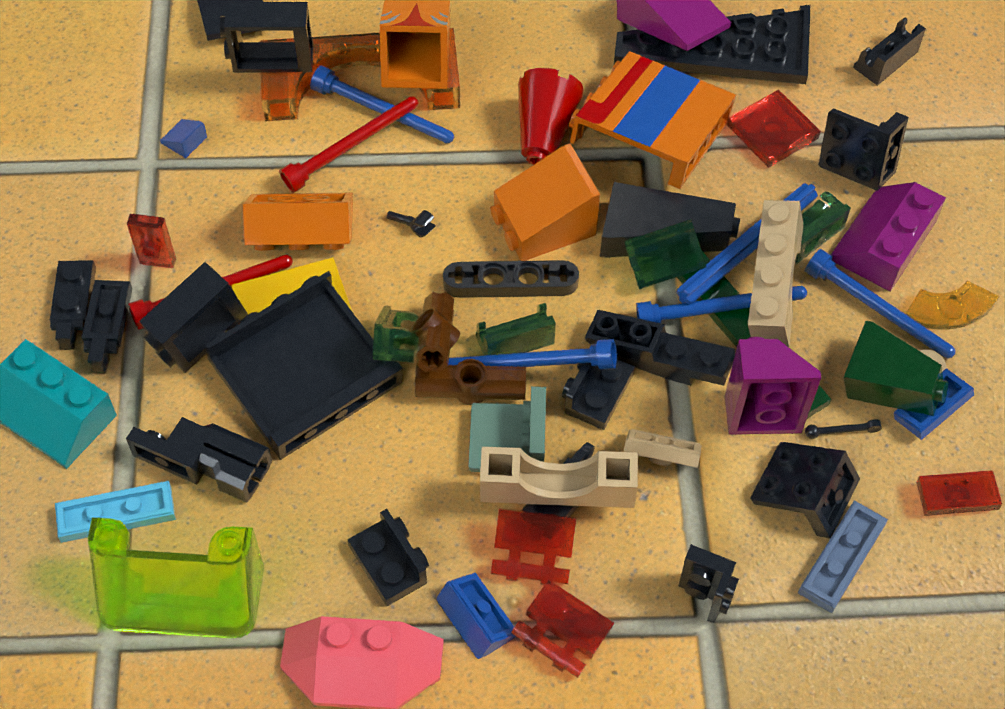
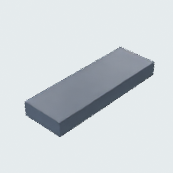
M854 500L802 583L798 594L828 612L833 613L888 519Z

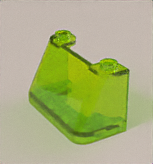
M92 517L88 534V547L96 609L100 620L108 629L125 632L232 639L242 638L252 631L256 623L264 573V564L253 528L231 526L218 530L211 538L208 555L128 550L130 534L125 524L121 521Z

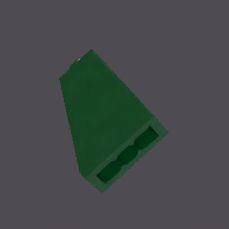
M865 321L843 377L847 398L934 416L938 402L944 403L948 391V381L943 380L942 365L876 323Z

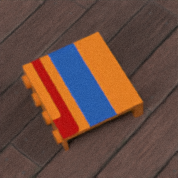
M629 51L621 62L616 61L611 74L601 79L597 91L589 93L581 110L576 109L569 123V127L572 128L570 143L575 144L579 138H583L584 132L588 127L672 162L673 167L668 185L681 189L728 123L736 94Z

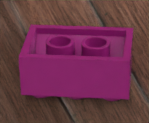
M916 182L882 186L878 191H874L831 254L833 257L832 261L891 292L937 222L946 197Z
M762 337L739 339L724 396L728 434L802 433L821 380V372L778 339H764Z

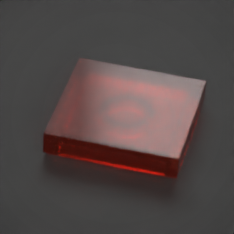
M779 89L732 115L727 121V126L768 168L816 141L821 133Z

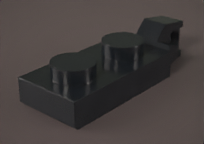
M93 260L58 261L49 320L51 330L56 331L55 339L60 345V350H75L77 330L84 329L95 281L96 266Z
M94 281L82 334L83 350L85 353H89L87 361L91 365V372L106 373L110 354L118 353L126 323L128 303H130L133 289L130 281Z

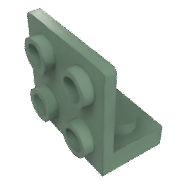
M531 386V401L523 400V405L472 404L469 471L480 472L482 447L521 448L528 456L544 462L546 387Z

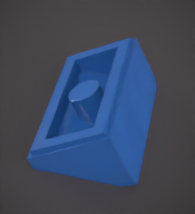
M476 572L448 581L437 596V602L478 659L489 655L519 634Z

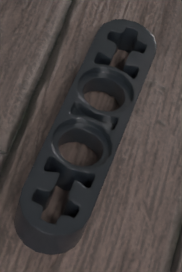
M564 260L454 262L449 264L443 271L444 290L452 297L567 296L576 291L579 283L578 268L572 262ZM494 273L500 275L503 280L499 284L490 285L485 282L484 278ZM525 273H532L536 275L538 280L533 284H524L519 280V277ZM544 274H548V283H544ZM474 275H478V284H474ZM559 275H566L567 282H561ZM455 276H462V283H455Z

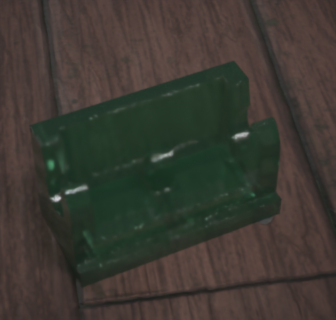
M825 191L820 195L823 201L817 200L811 208L802 214L804 224L801 250L796 255V264L845 228L851 209L850 206L844 205L831 193Z
M691 219L624 241L639 289L707 268Z
M546 303L539 304L535 314L486 328L485 321L477 323L476 338L483 355L526 353L553 345L555 343L556 322L552 315L547 317Z
M384 306L374 324L373 359L413 363L417 355L419 338L412 331L402 328L401 322L404 320L416 321L419 316L411 311L391 310V306Z

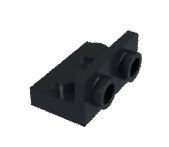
M618 359L615 369H599L598 366H592L591 363H580L577 365L579 372L576 378L570 377L562 392V397L566 399L565 414L605 430L635 370V366Z
M386 508L380 512V522L347 540L348 546L385 605L389 606L427 584L426 568L429 567V563L423 551L419 547L413 549L407 540L409 532L400 517L393 518Z
M691 544L685 557L678 586L684 588L685 592L694 598L701 600L709 598L713 600L707 621L715 623L719 612L727 614L739 581V578L732 576L736 562Z

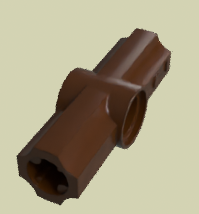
M432 292L424 299L423 313L412 327V332L419 338L417 365L426 373L430 371L440 373L448 366L450 349L460 337V331L453 325L454 299L446 292Z
M465 359L459 362L458 365H448L440 373L434 371L426 373L416 364L415 397L457 398L466 405L480 403L484 399L525 400L526 367L485 366L479 360ZM474 380L477 381V383L467 384L465 383V381Z

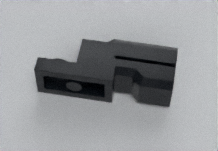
M184 417L180 419L167 440L154 430L145 432L136 427H133L126 437L134 457L196 485L204 474L216 480L219 491L246 503L252 498L259 486V483L251 478L261 482L272 463L268 447L214 423L202 426Z

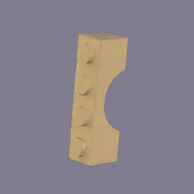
M764 200L748 319L751 337L778 339L788 347L793 319V271L796 255L801 250L804 224L800 201Z
M482 447L480 502L635 507L638 488V452L598 451L594 456L584 461L555 464L536 460L528 456L521 448Z

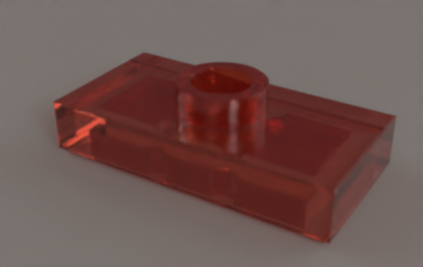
M129 214L127 227L139 264L173 269L176 256L165 218Z
M993 470L919 476L916 481L924 516L999 510L1002 506Z

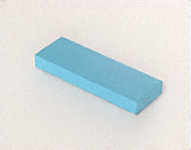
M169 481L55 503L57 533L61 543L176 520L172 488Z

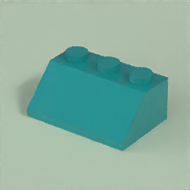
M27 339L0 364V423L66 469L117 416L108 393Z

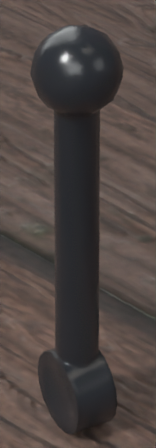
M878 419L862 424L817 427L811 424L806 427L805 435L809 439H815L823 434L866 430L870 433L880 431L882 426L881 421Z

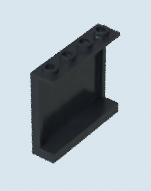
M329 271L321 276L316 275L308 278L299 289L290 294L278 296L269 307L259 313L252 312L241 320L239 325L229 331L223 330L216 333L209 340V343L205 344L209 362L280 460L402 383L403 367L395 357L389 360L332 286V276Z

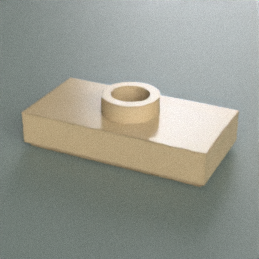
M631 429L627 434L624 452H638V455L649 457L652 463L668 466L673 462L698 468L702 445L697 442Z

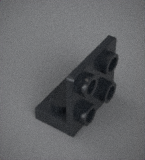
M833 108L828 112L818 165L823 169L878 191L896 173L909 117L896 112L889 120L881 122L877 126Z
M781 442L777 446L750 499L755 505L804 513L817 536L831 538L860 481V477L847 452L844 450Z

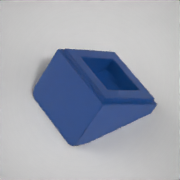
M181 119L160 139V143L187 158L207 138L205 125L201 121Z

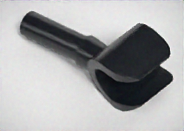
M423 210L416 218L392 211L387 213V219L410 226L412 231L419 237L426 236L436 227L435 224L431 223L434 216L426 210Z

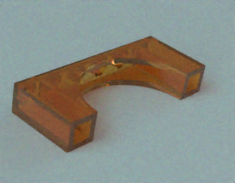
M450 28L448 88H419L425 97L428 111L460 108V83L454 28ZM380 33L312 37L314 46L312 72L261 73V101L265 122L298 119L302 99L311 88L310 83L315 70L321 65L333 71L360 65L381 67ZM294 38L260 40V42H294Z

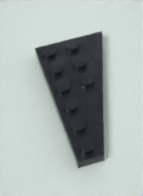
M811 4L800 6L798 11L785 12L782 8L772 10L770 15L755 16L752 13L727 16L731 21L730 28L688 51L639 29L617 32L614 64L616 61L621 62L628 52L631 51L680 72L806 85L809 62Z

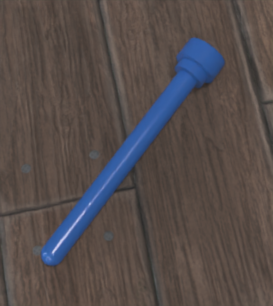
M322 65L315 70L312 76L311 89L323 95L334 92L380 114L395 106L339 81V77L335 75L333 70ZM410 112L396 120L444 143H451L454 140L452 131Z
M819 249L808 262L805 272L813 278L829 279L944 358L949 359L955 355V348L951 344L836 268V263L832 261L833 257L824 250Z
M804 286L792 287V301L802 300L807 296V290ZM752 293L695 301L690 305L681 303L659 307L658 304H651V301L636 303V313L638 319L661 323L664 320L750 308Z
M614 339L598 340L597 344H591L590 348L455 357L449 358L448 365H458L459 362L465 359H476L485 366L535 367L591 363L592 366H598L599 369H615L617 352Z

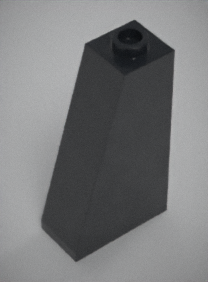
M614 182L602 233L600 257L691 253L698 248L703 252L723 251L728 247L730 237L737 238L740 218L734 217L736 203Z

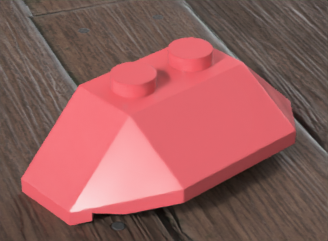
M321 616L285 629L280 668L313 705L362 709H399L418 696L427 687L434 685L440 680L444 639L400 621Z

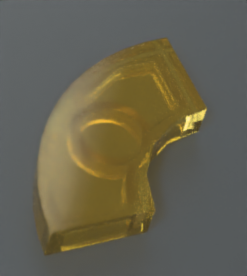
M968 280L959 289L948 293H932L920 289L906 315L928 329H957L973 324L986 316L995 306L1000 296Z

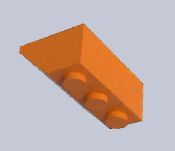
M353 192L251 194L243 203L245 245H254V250L257 251L274 250L275 245H289L290 250H307L312 244H323V249L326 250L343 249L344 244H350L352 239Z

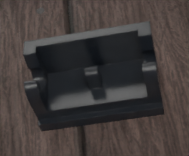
M906 17L901 19L897 23L895 31L872 50L870 47H867L860 53L859 59L854 63L853 68L878 86L918 53L926 28L918 24L912 30V34H910L905 28L908 19Z

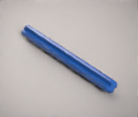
M804 183L783 201H800L802 211L817 198L816 187L812 184L807 185ZM761 219L677 288L676 293L681 303L690 305L758 248Z

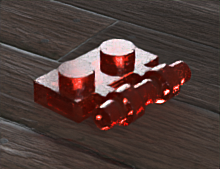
M499 508L494 548L508 549L509 557L508 561L493 559L491 574L506 576V580L517 582L518 578L541 581L540 585L552 586L553 583L568 585L570 569L555 567L556 556L572 557L576 518ZM521 552L544 554L543 565L521 563Z
M548 579L526 611V616L537 622V624L531 628L519 620L511 634L522 640V646L529 651L537 650L552 660V666L563 672L566 670L579 678L586 664L574 657L577 651H580L592 659L612 630L614 622ZM550 631L567 644L561 648L546 638L545 635Z

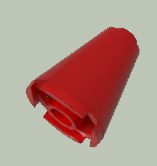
M553 68L528 69L524 72L523 78L520 76L518 82L521 154L533 165L558 150L569 127L571 117L583 97V85L576 77L570 74L568 79L558 76L559 70Z

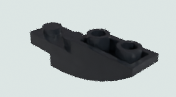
M597 310L585 335V340L589 344H594L596 340L614 339L618 360L633 365L640 370L689 386L692 385L694 379L724 386L735 357V348L666 333L665 324L603 310Z

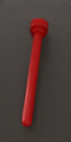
M410 96L306 162L286 165L279 170L284 184L292 193L300 190L305 186V182L309 180V175L417 108L419 104L418 99Z
M282 255L222 278L232 288L233 284L287 269L292 266L293 260L289 255ZM139 299L128 303L131 316L138 330L144 328L139 321L163 299L155 302Z

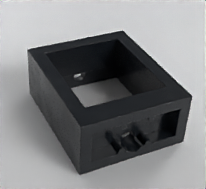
M308 2L226 3L225 16H220L219 28L221 37H226L224 41L225 59H231L233 73L312 72L314 46ZM241 31H293L294 42H243Z
M204 262L139 322L148 332L143 338L156 351L155 353L170 368L176 364L186 373L207 353L205 344L209 343V340L216 333L223 330L229 331L234 328L248 313L229 283Z

